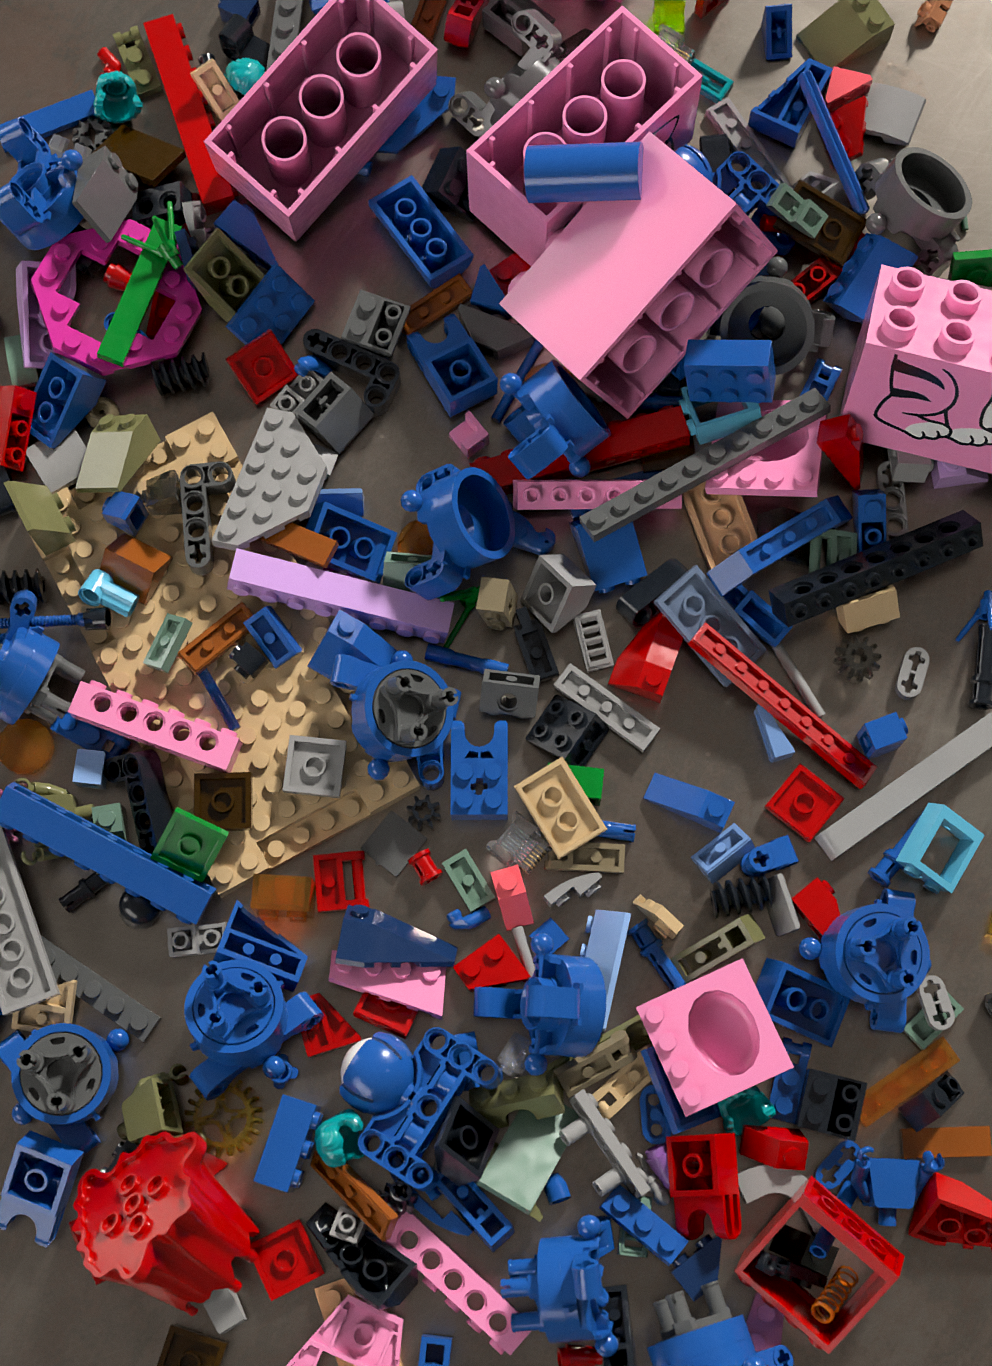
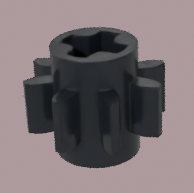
M428 794L425 800H419L417 796H414V806L409 805L406 807L409 812H413V815L408 818V822L416 821L418 823V830H421L423 825H428L433 829L432 821L434 818L441 819V815L434 812V810L439 808V802L432 804ZM424 807H428L430 815L426 814L424 818H420L417 810L422 811Z
M400 1178L392 1185L387 1182L384 1188L385 1193L381 1194V1198L399 1216L398 1219L406 1212L412 1214L413 1204L417 1203L418 1194L412 1193V1186L401 1181Z

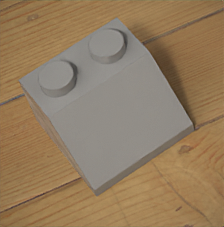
M564 554L539 555L520 602L553 633L560 630L587 608L597 585Z

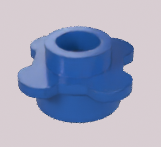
M279 1054L278 1057L285 1062V1072L280 1078L272 1080L275 1088L283 1089L286 1082L297 1078L298 1069L292 1067L287 1055Z

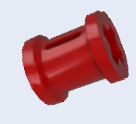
M429 848L418 852L407 860L409 865H413L420 877L419 883L421 886L433 882L443 874L441 869H437L430 857L431 852Z

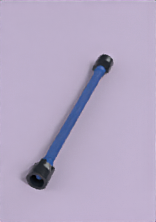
M101 607L87 608L85 613H78L77 615L36 616L32 618L29 626L55 627L79 625L80 627H85V630H109L111 627V612L109 608ZM1 618L0 629L9 628L10 618Z

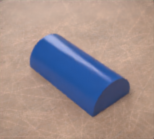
M613 142L528 145L524 160V181L528 203L641 200L643 143Z
M413 175L368 200L370 209L431 288L436 289L457 274H462L471 264L474 254Z

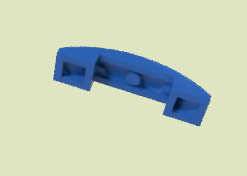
M397 1155L392 1159L394 1168L401 1167L404 1163ZM390 1172L394 1182H396L399 1177ZM412 1187V1193L418 1194L417 1203L413 1204L414 1208L436 1225L457 1234L469 1236L473 1232L453 1210L443 1218Z

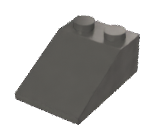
M103 146L83 159L82 166L78 169L72 204L101 238L108 243L114 237L137 199L138 181L132 173H128L124 169L119 157L115 153H111L106 146Z

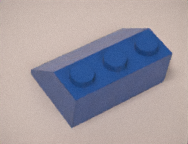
M866 233L858 242L857 249L850 260L844 264L842 272L835 283L830 286L823 302L844 319L863 323L881 265L894 268L912 267L918 256L881 235Z

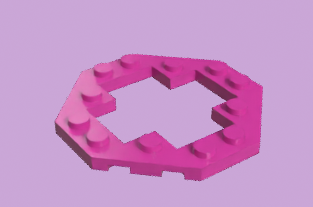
M128 219L122 222L114 237L108 243L101 238L94 228L70 233L50 247L31 278V285L54 352L102 376L113 374L116 370L128 367L133 369L151 364V361L163 358L167 360L178 356L202 314V308L196 291L188 282L186 273L183 270L184 265L174 270L170 262H168L156 292L174 300L175 303L153 340L139 333L137 334L123 367L97 358L101 342L69 327L80 309V304L58 293L81 254L105 266L118 245L140 256L143 248L122 240L121 235L124 234L145 243L151 231L150 228L132 219Z

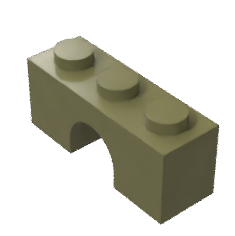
M553 1069L547 1070L538 1076L530 1074L502 1081L494 1089H485L481 1086L469 1089V1105L498 1129L509 1126L508 1114L515 1110L531 1111L536 1119L565 1113L563 1088Z

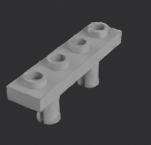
M583 1089L571 1097L568 1101L579 1118L559 1131L562 1141L567 1146H570L590 1133L612 1165L609 1171L592 1182L596 1192L603 1197L622 1183L625 1184L629 1192L636 1198L650 1191L651 1188L648 1185L649 1179L641 1168H636L631 1160V1151L624 1143L620 1144L614 1135L616 1131L609 1119L603 1118L598 1111L599 1105L594 1096L590 1093L587 1094Z

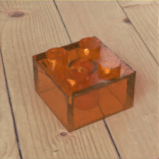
M253 874L251 909L262 920L278 921V917H286L290 919V922L307 923V918L314 919L316 886L312 877Z

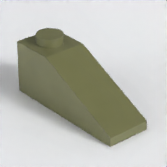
M750 913L739 917L670 959L687 983L765 939V936Z

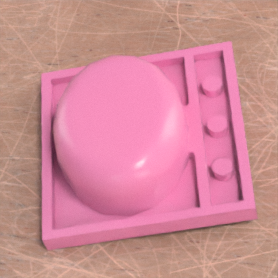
M773 400L772 403H759L761 417L791 400ZM718 402L716 418L744 410L742 403ZM828 414L710 478L705 484L706 494L818 497L823 451L816 442L820 421L826 420Z
M743 958L636 1007L685 1117L794 1068Z

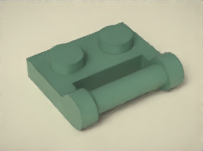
M830 529L810 541L809 573L820 569L822 539H827V566L856 554L857 533Z

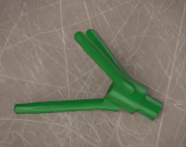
M168 201L169 240L156 216L152 217V221L163 242L158 248L124 234L121 235V239L150 251L160 258L163 257L166 262H170L174 270H177L183 266V262L178 256L180 253L177 250L175 241L172 202Z
M472 586L468 589L453 591L437 597L440 598L441 602L460 599L465 608L443 647H450L467 616L475 607L480 586Z

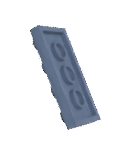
M697 565L689 569L654 601V604L687 643L706 622L752 662H755L767 651L725 598L720 596L714 585ZM694 650L724 687L732 683V681Z

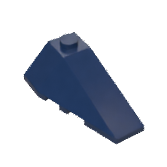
M348 905L343 918L335 963L362 968H374V963H390L391 967H401V964L405 962H414L419 967H454L458 947L377 909H371L364 905Z

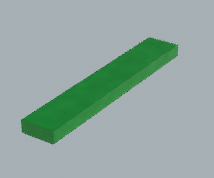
M157 217L169 240L168 221ZM153 224L145 243L158 248L163 242ZM174 224L175 231L182 229L181 226ZM142 249L97 352V358L121 367L124 366L168 264L163 257L160 258L156 254Z

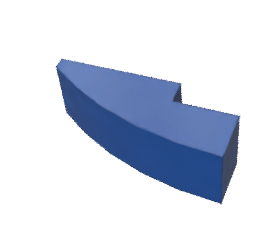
M743 585L723 596L754 635L774 648L793 627H787L772 613L770 605L753 590L748 591Z

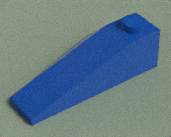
M339 610L307 667L330 679L337 654L350 655L362 661L383 667L391 664V658L397 650L366 624Z

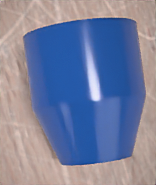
M559 1173L551 1174L544 1186L549 1205L558 1204L570 1199L571 1194L566 1181Z

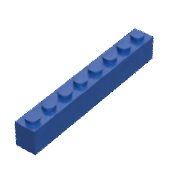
M15 782L7 785L0 797L1 827L8 830L16 829L23 833V837L26 840L36 844L40 842L48 846V850L59 857H64L65 855L75 860L74 864L84 870L92 869L100 874L99 877L102 880L111 884L116 882L126 887L125 891L130 895L147 898L151 901L150 904L153 907L162 911L167 909L175 913L176 918L183 923L197 924L203 917L217 890L205 882L201 883L151 859L152 854Z

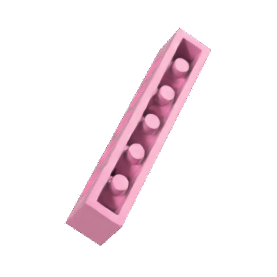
M647 479L513 480V508L517 510L594 509ZM682 494L656 509H682Z
M91 680L89 684L80 681L68 713L73 718L222 773H230L242 747V742L237 738L238 734L226 728H221V731L210 728V723L195 718L194 722L184 718L185 714L174 709H169L168 712L158 709V704L143 699L142 703L132 700L133 696L122 690H117L116 693L106 690V685ZM110 701V708L107 711L98 712V706L101 702ZM128 711H137L136 718L133 721H124V716ZM163 720V726L160 730L150 731V725L153 721ZM188 729L190 733L186 740H176V735L180 730ZM215 739L216 745L212 750L205 751L202 749L205 740Z
M406 1212L401 1215L400 1219L397 1220L391 1239L384 1242L415 1262L417 1269L425 1276L422 1281L433 1292H436L438 1289L447 1296L444 1302L456 1313L462 1310L469 1317L466 1322L477 1333L480 1334L482 1331L487 1333L492 1338L489 1344L502 1355L506 1351L511 1355L531 1332H512L511 1315L512 1313L520 1312L506 1299H502L498 1291L414 1213L409 1214ZM406 1231H412L418 1237V1243L414 1248H406L402 1244L401 1238ZM433 1251L439 1255L440 1264L437 1268L430 1269L425 1266L423 1258L427 1252ZM456 1272L461 1276L462 1285L458 1289H450L446 1285L445 1278L448 1273ZM479 1293L483 1296L484 1306L481 1309L474 1310L468 1306L467 1298L470 1294ZM497 1313L504 1315L507 1320L505 1328L499 1331L494 1330L489 1323L490 1317Z

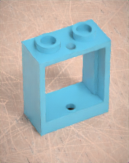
M687 386L681 388L683 399L679 400V406L681 405L684 416L688 415L689 420H686L689 433L691 436L696 435L699 445L724 438L761 417L759 403L741 402L744 410L700 423L695 407L711 402L690 401Z
M928 802L896 861L905 867L903 871L907 875L924 881L923 886L929 891L939 894L940 891L952 894L985 835L946 805ZM941 825L957 837L959 842L939 876L920 862Z

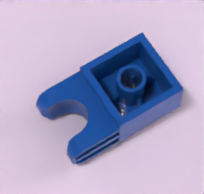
M453 313L444 317V332L447 338L440 343L426 341L419 332H413L406 336L407 347L450 417L496 395L498 388V378L472 337H469L461 322Z
M499 720L495 723L492 740L487 745L480 747L468 742L462 721H453L451 726V820H508V723L506 720ZM478 784L487 787V789L482 791L481 795L476 794V790H472V788H475Z
M30 1130L16 1144L0 1195L2 1196L0 1200V1229L6 1230L8 1225L16 1219L17 1215H27L34 1221L36 1226L35 1242L47 1248L56 1238L84 1152Z

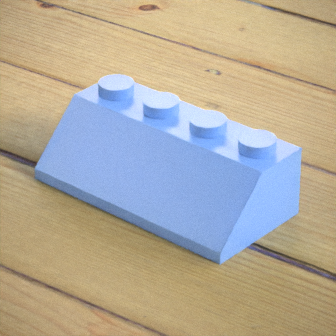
M596 909L594 917L588 916L585 932L590 933L588 945L582 943L580 957H589L594 960L600 968L606 990V1014L602 1033H604L631 914Z

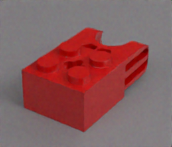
M735 1133L666 1137L670 1197H674L676 1231L686 1240H696L704 1232L705 1216L708 1213L712 1220L714 1232L718 1237L724 1240L736 1239L741 1233L742 1224Z

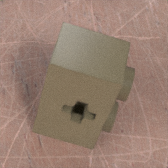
M482 577L476 610L485 624L491 629L504 630L505 627L513 628L518 595L511 582L506 579Z

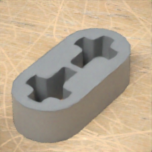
M921 647L910 648L902 659L895 683V692L903 700L914 699L922 689L929 665V655ZM916 654L919 656V661L923 662V664L919 663L915 671L911 670L913 661L909 660V658H913ZM909 676L913 677L911 686L915 689L907 693L905 692V687L901 684H905Z
M926 976L917 989L926 1021L934 1030H946L954 1023L955 1015L945 984L937 976ZM927 981H930L931 985H937L938 990L934 992L935 1002L930 993L924 992V988L928 986ZM937 1004L940 1012L947 1014L944 1025H941L940 1021L935 1022L933 1016L937 1015L935 1007Z

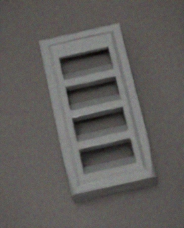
M594 610L578 614L573 618V623L587 673L613 667L614 662L601 611ZM596 621V625L582 628L583 624ZM599 632L600 636L589 639L584 637V635ZM602 643L603 647L589 651L587 649V646ZM605 654L606 658L590 661V657Z

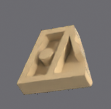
M641 894L632 902L654 923L652 928L663 939L669 937L673 940L684 927L664 906L655 903L649 898L646 900Z
M77 980L59 984L58 988L61 995L14 1012L11 1029L32 1032L34 1029L39 1030L52 1024H72Z

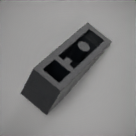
M627 1285L603 1287L609 1295V1300L606 1307H602V1309L609 1314V1320L613 1321L612 1334L616 1336L618 1341L616 1353L609 1357H603L604 1366H637Z

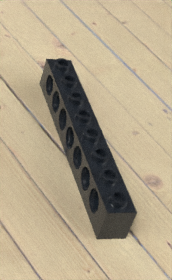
M961 510L769 589L772 613L787 627H791L983 547L981 522L966 511Z

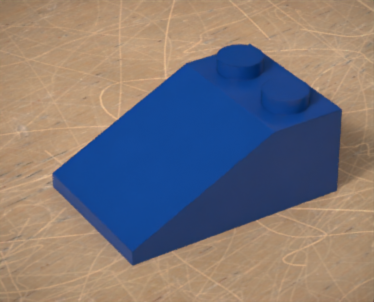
M50 352L34 389V392H37L30 433L48 447L55 449L96 405L107 380L60 354Z
M325 501L315 504L308 519L306 529L331 538L339 544L327 568L380 584L383 576L385 556L387 551L391 552L397 532Z
M766 958L756 983V988L773 1024L832 1048L850 999L838 993L830 983L785 962Z

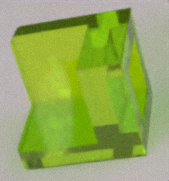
M654 0L653 28L656 35H683L685 33V0Z

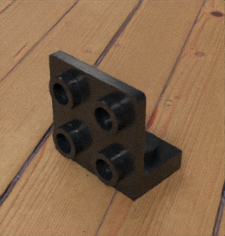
M556 694L526 736V740L559 758L563 757L567 765L584 767L610 729L595 712Z

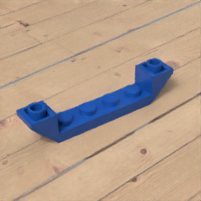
M838 495L826 498L739 549L706 574L722 597L744 584L751 576L830 529L835 530L853 517Z

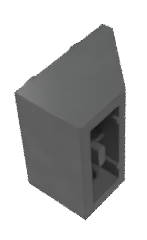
M491 0L482 10L483 27L521 57L530 47L513 31L511 26L513 15L518 11L531 8L539 11L552 24L555 23L556 19L532 0ZM525 15L523 23L525 27L529 29L531 26V21L529 17Z
M360 289L341 339L378 356H392L410 313L411 306Z
M332 372L322 380L295 410L298 422L334 452L338 453V455L341 454L374 416V413L354 390Z

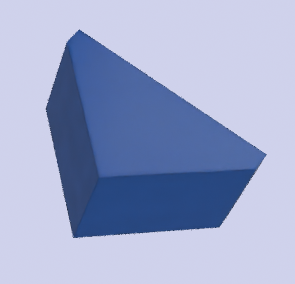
M792 4L765 6L761 28L766 60L792 57Z
M483 264L479 268L470 300L471 305L479 307L482 312L490 315L499 314L507 320L512 318L499 304L505 295L486 265Z

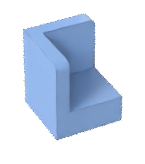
M77 749L72 782L78 787L106 790L107 779L103 775L106 753L104 751Z

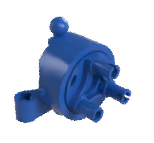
M883 889L880 899H876L873 904L849 910L837 917L827 931L824 932L821 942L815 938L807 937L799 945V953L803 958L814 960L819 957L821 969L824 970L827 980L838 993L845 995L855 1002L864 1004L865 1009L871 1011L870 1026L873 1030L902 1033L904 1031L907 1021V997L919 988L932 966L926 934L922 929L921 922L913 917L916 898L912 892Z
M238 959L220 963L214 960L209 961V967L206 964L202 967V973L192 983L185 999V1021L194 1040L189 1046L193 1051L200 1050L208 1057L191 1072L190 1078L207 1101L220 1096L234 1078L248 1067L252 1069L263 1065L262 1071L265 1076L270 1079L280 1078L285 1072V1062L280 1057L274 1055L282 1047L281 1044L297 1033L310 1030L324 1017L323 1012L307 992H301L285 1002L282 989L285 986L282 980L277 981L269 970L252 961Z
M585 1215L577 1223L579 1235L541 1238L538 1254L534 1258L509 1259L508 1273L510 1279H501L500 1285L504 1288L501 1289L502 1299L529 1296L530 1299H534L538 1308L534 1312L512 1313L511 1328L513 1333L539 1330V1332H545L550 1343L595 1340L594 1346L597 1353L603 1357H609L616 1353L618 1341L616 1336L612 1334L613 1321L609 1320V1314L602 1309V1307H606L609 1295L603 1288L601 1281L604 1266L599 1264L598 1261L599 1258L615 1248L611 1219L608 1216Z

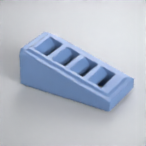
M758 704L754 714L770 762L773 763L792 757L795 753L793 746L773 716Z

